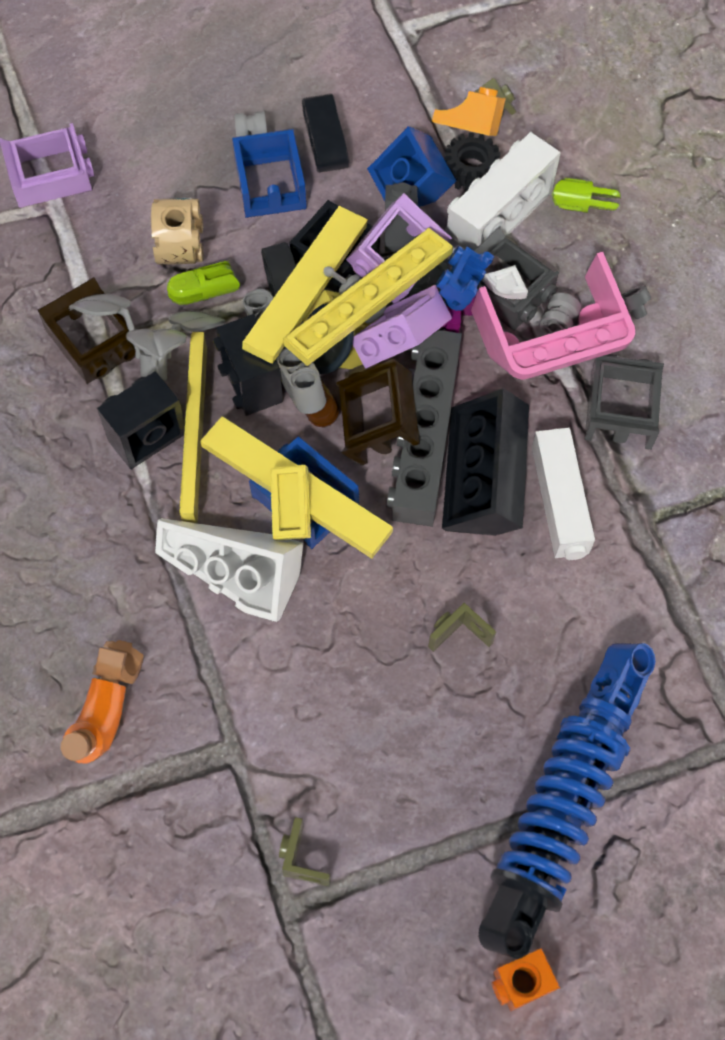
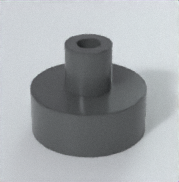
M646 285L633 288L621 295L627 310H632L635 319L647 315L644 304L651 300V296Z

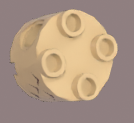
M153 199L154 203H152L151 232L152 239H155L156 247H153L156 264H196V262H203V245L200 243V233H203V217L200 214L199 199Z

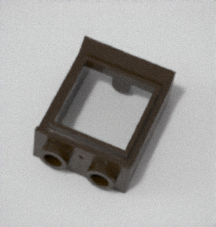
M94 277L38 309L45 331L86 384L95 379L105 377L113 368L136 357L134 344L127 340L126 334L129 330L125 318L119 313L106 315L118 329L119 333L84 354L78 351L57 324V321L66 316H69L72 320L80 318L82 312L75 309L70 311L69 306L76 301L92 295L105 294Z
M395 359L381 361L374 367L362 372H355L348 378L336 382L340 390L345 447L341 451L342 454L360 465L368 464L367 448H372L379 454H389L392 452L391 439L398 436L413 446L420 444L411 371ZM389 386L393 420L364 431L361 397Z

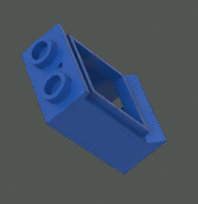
M293 129L232 138L245 218L307 209L305 181ZM289 160L295 192L281 194L278 185H270L267 188V196L250 198L244 166Z
M297 437L290 444L283 445L278 450V453L295 464L306 465L308 470L318 479L355 503L360 504L358 485L300 437ZM249 480L252 498L257 499L272 512L271 492L253 480ZM315 521L310 524L311 538L303 539L311 550L330 533L329 530Z

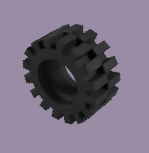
M463 133L458 136V140L453 138L450 145H447L444 160L456 179V189L460 190L461 186H464V192H467L471 183L476 178L481 179L489 171L493 162L501 158V154L498 152V145H493V140L490 137L485 141V135L479 133V137L475 138L474 133H469L468 138H465ZM464 159H476L483 164L471 167L463 164L461 161Z

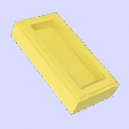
M306 465L270 468L273 539L277 541L311 538L308 467Z

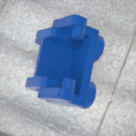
M458 246L448 260V263L452 265L451 270L446 269L436 283V287L440 289L439 294L446 299L445 303L449 308L462 311L472 302L478 291V284L486 274L485 269L494 259L491 253L485 251L482 254H478L468 246L465 249Z

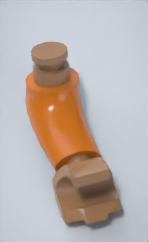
M122 640L116 642L106 641L104 647L99 648L97 663L93 668L92 674L101 676V679L92 678L80 716L75 724L66 730L62 739L61 752L66 759L87 764L99 759L110 749L119 726L126 687L119 685V681L133 684L139 675L144 655L133 648L132 643Z

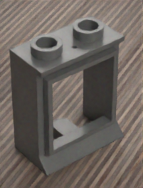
M500 227L474 250L478 254L487 251L493 256L496 255L510 266H516L518 272L533 282L527 288V297L516 299L515 301L492 292L485 284L484 279L478 284L477 289L486 287L498 319L514 331L523 322L526 324L530 322L535 316L538 307L543 302L548 303L551 296L557 293L558 287L556 283L559 272H553L507 239Z
M607 354L596 358L591 371L584 440L591 441L596 428L613 430V441L616 443H625L630 433L646 435L645 449L652 450L660 432L658 426L664 363L653 362L649 359L622 358L614 354ZM603 377L650 384L647 418L600 412Z

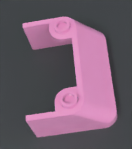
M604 253L596 254L585 275L595 303L581 310L577 319L578 325L520 343L515 335L503 332L486 287L479 288L471 312L489 357L513 377L524 380L611 354L628 347L635 336V326Z

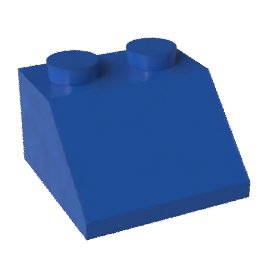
M410 126L367 168L384 201L386 185L407 183L417 186L418 207L436 202L456 182L432 137Z

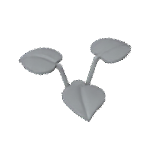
M112 294L88 296L69 306L70 311L75 309L89 315L105 316L116 313L123 315L129 330L126 334L127 340L134 344L136 358L140 359V377H146L156 371L163 381L167 379V359L171 358V350L186 342V335L179 332L180 330L184 329L191 332L203 331L225 324V319L208 313L182 311L169 316L168 322L173 324L171 329H135L127 309L131 305L130 300Z

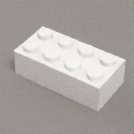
M530 132L523 140H517L511 146L508 154L501 160H495L489 171L481 179L476 178L471 183L468 191L462 197H456L447 209L448 222L445 232L452 238L448 242L453 246L452 253L458 246L463 249L468 246L475 250L499 227L505 237H507L552 193L561 152Z

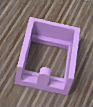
M73 123L68 128L18 140L7 141L0 138L8 176L19 208L92 190L89 177H93L94 172L90 158L83 159L82 154L88 153L83 135L76 136ZM70 151L74 167L29 178L24 177L21 162Z
M403 193L387 208L346 261L352 265L353 270L361 277H365L382 264L385 260L371 246L397 214L409 224L406 230L412 236H417L430 228L447 242L452 238ZM415 283L391 302L395 304L408 295Z
M433 285L387 307L383 316L353 336V346L366 369L419 345L450 321L452 316L436 285Z

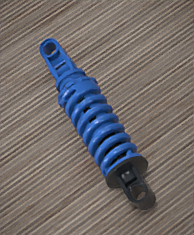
M614 643L610 645L597 675L592 680L587 697L582 700L579 706V715L563 718L560 724L561 729L557 736L558 741L552 746L551 753L553 757L544 763L543 772L545 775L536 780L535 791L537 794H533L528 798L526 803L528 812L521 815L518 819L520 831L510 836L509 846L512 851L502 854L496 869H493L490 878L499 888L479 927V941L486 950L514 959L523 958L531 949L534 936L545 911L559 912L561 910L562 900L567 889L558 884L553 887L549 883L551 879L562 884L570 883L572 879L571 873L558 863L563 861L576 865L580 861V854L567 845V843L570 842L579 846L588 843V834L581 829V826L593 827L597 822V816L589 808H602L605 804V797L597 790H609L613 786V779L606 773V770H620L625 756H628L631 750L622 736L630 728L633 712L637 708L648 678L655 668V654L649 645L644 643Z

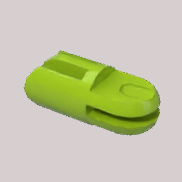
M573 178L560 180L552 192V200L559 208L587 213L589 208L609 211L619 208L620 204L594 200L591 199V196L621 198V194L617 190L593 187V181Z
M226 260L176 274L167 283L168 297L173 303L179 305H188L233 293L239 290L240 287L229 261Z

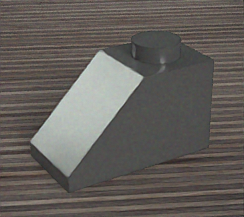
M407 183L386 185L385 211L403 193L418 206L417 186ZM398 214L384 230L385 252H397L417 237L407 232L406 228L409 224Z

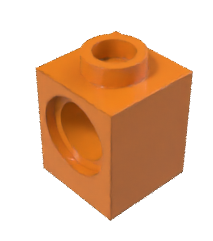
M542 948L497 968L493 972L496 980L491 982L501 1006L507 1004L510 1012L560 988ZM515 971H524L531 977L532 989L529 993H521L514 988L512 976Z

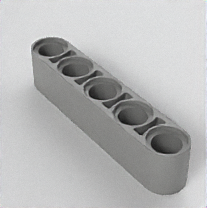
M256 289L247 293L243 298L246 315L254 314L258 321L273 300L271 293L265 289ZM284 347L276 358L280 367L283 386L300 412L312 414L320 411L326 404V397L319 371L313 362L308 366L305 365Z

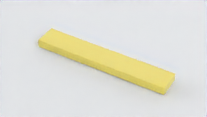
M341 206L336 209L244 339L242 344L243 350L271 364L274 363L285 347L283 345V338L300 325L332 277L324 275V268L329 266L335 272L338 270L366 229L368 219Z
M426 229L283 338V345L305 365H310L452 255L453 246L432 229Z
M192 332L190 338L179 513L182 521L191 523L198 522L202 452L200 441L203 434L207 345L204 332Z
M223 416L200 441L204 449L270 492V468L297 465ZM308 472L310 518L372 559L393 533V527Z

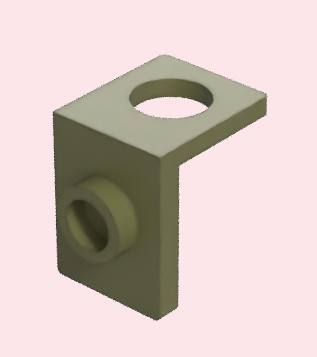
M463 603L453 614L446 612L438 619L434 625L436 630L430 635L428 647L434 652L462 624L488 647L493 644L496 631L467 604Z
M295 817L291 835L284 834L280 845L279 858L284 859L283 875L329 887L331 881L330 874L294 866L304 828L303 819Z

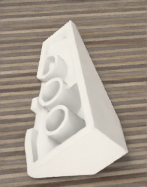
M163 518L157 521L155 549L157 555L187 575H196L209 584L208 589L217 595L223 593L235 601V607L244 613L274 622L280 620L300 576L303 542L295 540L276 541L273 539L272 534Z

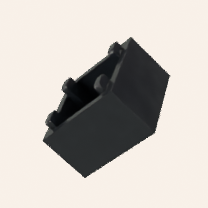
M254 314L216 327L217 337L213 339L216 350L220 351L221 364H218L219 373L222 377L228 376L236 394L232 398L236 409H243L245 416L283 403L280 367L275 360L271 364L242 349L244 339L257 322Z

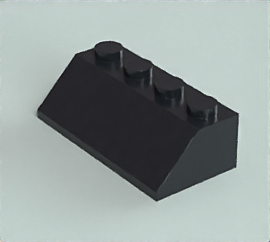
M505 388L451 408L442 529L445 531L497 536L523 528L529 405Z

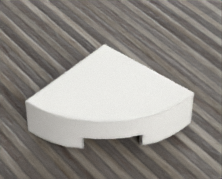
M516 266L485 274L484 282L495 294L507 299H524L527 297L528 291Z

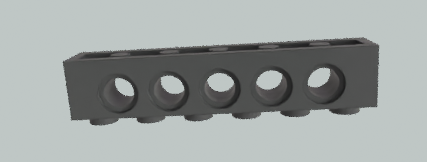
M437 330L412 349L411 360H417L416 369L409 368V371H411L417 424L424 422L431 426L421 427L418 425L420 440L418 445L413 446L400 436L397 438V446L403 448L401 457L394 456L392 477L398 478L396 487H389L386 506L393 508L392 521L433 527L462 333ZM428 366H437V367H439V368H437V369H432V368H429ZM424 394H432V395H434L435 397L428 398V397H425V396H423V395H424ZM422 452L427 456L416 457L413 455V453ZM410 482H418L422 485V487L411 488L407 484Z

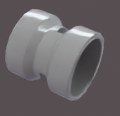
M265 111L255 112L253 116H246L244 113L234 114L236 137L267 133Z
M566 293L553 294L547 306L548 311L543 314L540 321L541 330L548 335L573 327V321L577 319L581 310L580 302L572 295Z

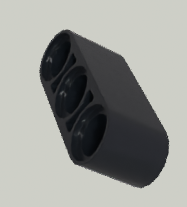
M333 94L302 98L304 120L317 172L322 173L349 168L347 147Z

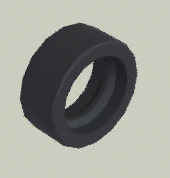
M286 242L261 249L264 269L273 298L296 267L292 252Z

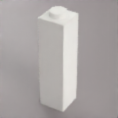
M570 428L536 431L532 452L554 557H566L567 560L581 559L590 553L595 537Z

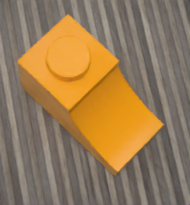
M480 86L479 92L469 91L466 100L459 106L449 110H434L432 122L488 136H497L506 98L497 97L498 90Z

